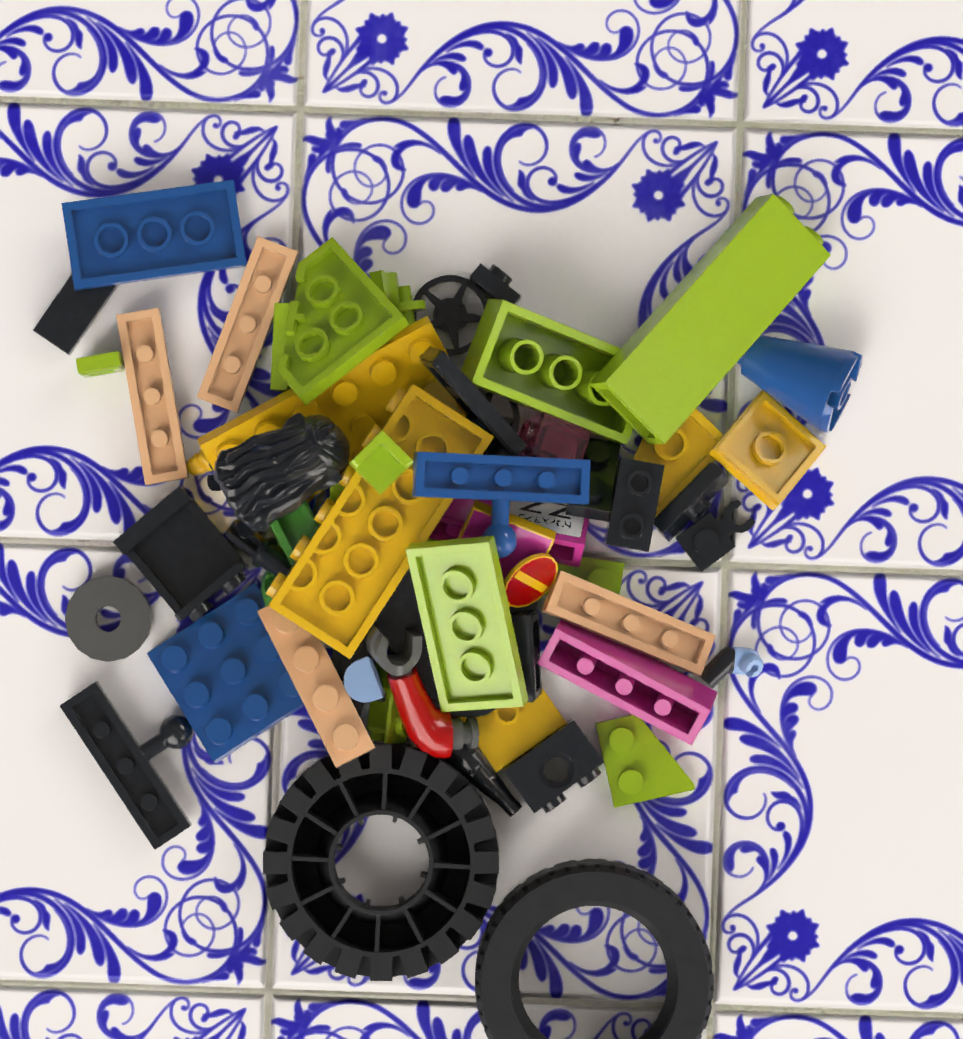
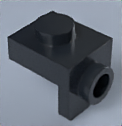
M480 263L470 275V280L492 299L505 300L515 305L521 300V295L509 286L513 281L512 278L494 264L487 269Z

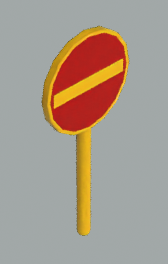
M538 553L531 555L511 569L504 580L509 607L520 608L528 606L539 600L549 591L558 573V564L550 554Z

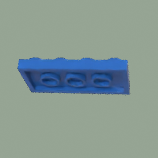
M234 180L61 203L75 291L241 268L247 265Z

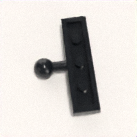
M98 681L60 705V708L154 850L192 826V823L150 761L167 748L181 749L191 742L194 730L186 717L182 715L167 717L160 725L159 734L140 745Z

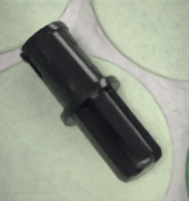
M236 519L226 530L225 536L230 542L252 557V565L257 568H264L275 577L279 571L287 576L292 566L283 549L277 545V540L274 537L266 539L258 532L250 535L247 539L241 538L237 529V523L241 520Z

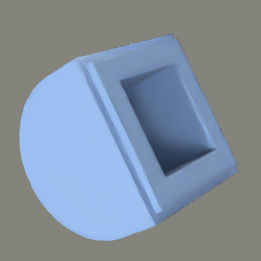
M370 655L357 659L347 668L344 674V687L351 698L358 702L368 703L385 696L386 692L377 667Z

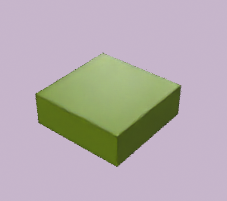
M119 351L75 358L78 374L85 378L122 372L125 369L123 354Z

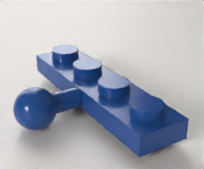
M414 452L412 497L492 500L491 525L485 529L482 537L494 536L499 558L509 556L517 545L516 533L509 526L510 501L589 504L591 460Z

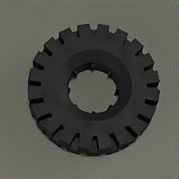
M372 741L375 749L338 768L335 767L329 755L321 758L290 786L272 815L265 836L267 840L265 850L263 851V874H266L267 887L265 890L271 909H276L281 919L279 924L290 940L296 939L305 948L304 954L321 965L322 962H325L335 967L334 972L354 979L356 975L370 977V981H392L393 977L406 975L408 979L426 973L429 967L439 962L442 965L459 953L460 947L467 940L473 938L483 924V918L491 907L497 889L499 848L496 829L482 796L477 793L472 783L457 769L445 762L443 758L433 757L417 748L411 747V744L375 743V741ZM390 815L393 816L392 822L396 823L397 818L404 820L420 834L421 837L417 839L419 845L425 843L428 851V872L421 871L420 877L425 878L423 884L407 900L403 896L399 897V903L395 905L373 906L370 905L371 899L368 898L366 903L361 902L353 897L342 885L346 882L345 877L339 879L337 875L335 850L341 851L343 845L338 843L339 838L356 821H358L360 826L365 823L363 818L368 816Z

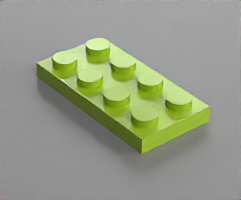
M494 536L411 543L405 550L441 712L524 707L529 699Z

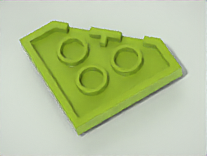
M333 237L298 263L295 277L298 285L295 300L290 302L285 333L287 339L284 354H280L277 371L282 379L305 405H308L409 325L399 309Z

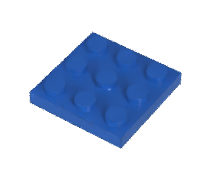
M256 583L147 653L210 758L215 763H218L304 707L257 611L266 606L261 589Z

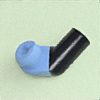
M727 646L721 649L704 667L702 675H699V677L713 689L728 673L746 675L747 677L758 676L764 667L763 660L759 653L751 648Z

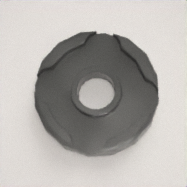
M114 576L94 578L77 588L68 602L65 616L68 636L77 650L91 659L105 662L125 659L139 650L150 635L153 620L150 602L140 588L127 579ZM106 606L114 607L120 613V624L113 631L103 630L97 621L99 611Z

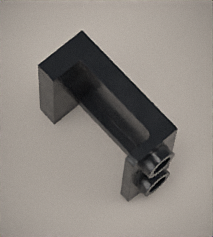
M181 486L113 541L121 553L130 558L174 611V616L179 622L189 617L194 623L213 607L209 600L220 590H223L228 595L247 579L242 573L249 567L247 562L187 490Z

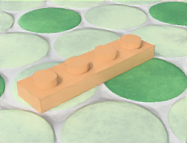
M257 236L197 394L198 399L239 413L274 320V303L281 302L297 260L298 251Z
M152 308L118 314L116 319L145 485L189 478L161 310L160 308Z
M562 570L558 571L555 582L549 589L541 610L551 616L696 676L702 675L716 637L715 634Z
M268 606L258 610V615L335 767L338 768L375 749L322 641Z

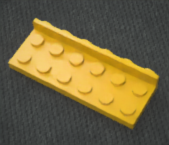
M425 316L404 328L308 405H305L293 390L289 389L197 438L199 446L214 470L215 461L222 450L236 447L253 435L281 429L285 422L297 413H301L305 417L319 414L335 422L347 437L350 444V463L364 448L361 445L376 424L383 428L392 413L385 408L399 387L407 391L410 385L415 384L423 389L436 380L422 364L419 356L430 346L443 350L447 355L448 353L428 316ZM457 403L461 415L466 417L468 414ZM321 491L315 492L313 495H311L306 500L307 503L310 502L316 496V494Z
M412 384L407 391L400 387L385 408L392 413L383 428L375 424L361 446L365 447L383 430L412 460L414 459V452L483 455L494 436L415 384ZM413 464L381 495L348 465L342 474L343 479L338 482V484L344 487L335 502L329 498L325 500L313 519L320 524L311 539L305 535L301 537L289 556L296 561L287 576L279 571L265 593L272 598L267 605L268 607L349 659H351L409 569L405 549L411 543L426 542L453 501V499L412 497Z

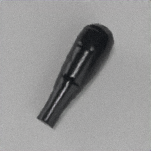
M463 744L461 750H452L449 758H443L471 782L475 788L497 803L509 817L515 815L522 808V805L510 793L478 746L476 749H468L466 744Z

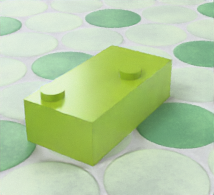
M488 299L461 369L474 386L608 441L628 444L633 428L590 385V382L621 348L508 301Z

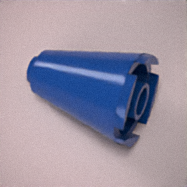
M760 335L737 363L742 365L741 374L813 427L828 434L836 426L851 396L848 392L852 380L857 381L863 355L852 350Z

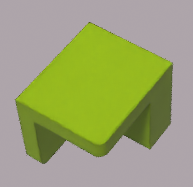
M382 430L350 461L349 465L381 495L414 461Z

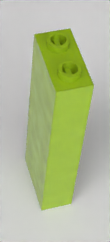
M774 193L756 197L590 382V385L648 444H665L831 256L822 246L823 239L812 228L804 226L793 215L795 213L794 208L783 197L775 196Z

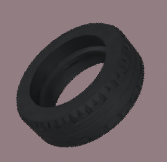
M599 858L561 862L548 869L540 870L526 878V881L522 884H518L508 893L490 917L479 943L475 966L476 1004L481 1024L488 1039H548L533 1024L521 999L519 973L522 958L529 942L544 924L565 911L584 906L613 908L632 916L649 930L662 950L667 968L665 1000L654 1023L638 1039L702 1038L701 1033L703 1029H706L712 1009L711 1001L714 995L713 965L709 948L698 923L684 902L671 888L650 873L637 869L630 864Z

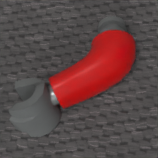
M373 626L367 633V651L380 667L388 672L387 678L403 726L411 741L419 750L436 758H449L452 750H461L463 744H466L468 749H476L479 742V728L476 718H467L466 722L463 723L461 718H451L449 712H441L433 704L422 684L417 669L414 668L421 656L422 636L416 630H406L404 648L396 654L388 655L387 647L389 640Z

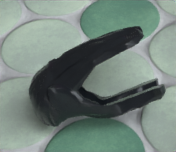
M297 413L290 417L281 429L253 435L236 447L222 450L215 461L214 475H208L207 485L211 491L222 490L228 505L234 511L235 517L241 520L237 523L238 534L241 538L247 539L257 531L266 532L275 520L295 512L315 492L327 489L343 479L342 472L349 465L350 444L340 427L330 418L319 414L305 417L301 413Z

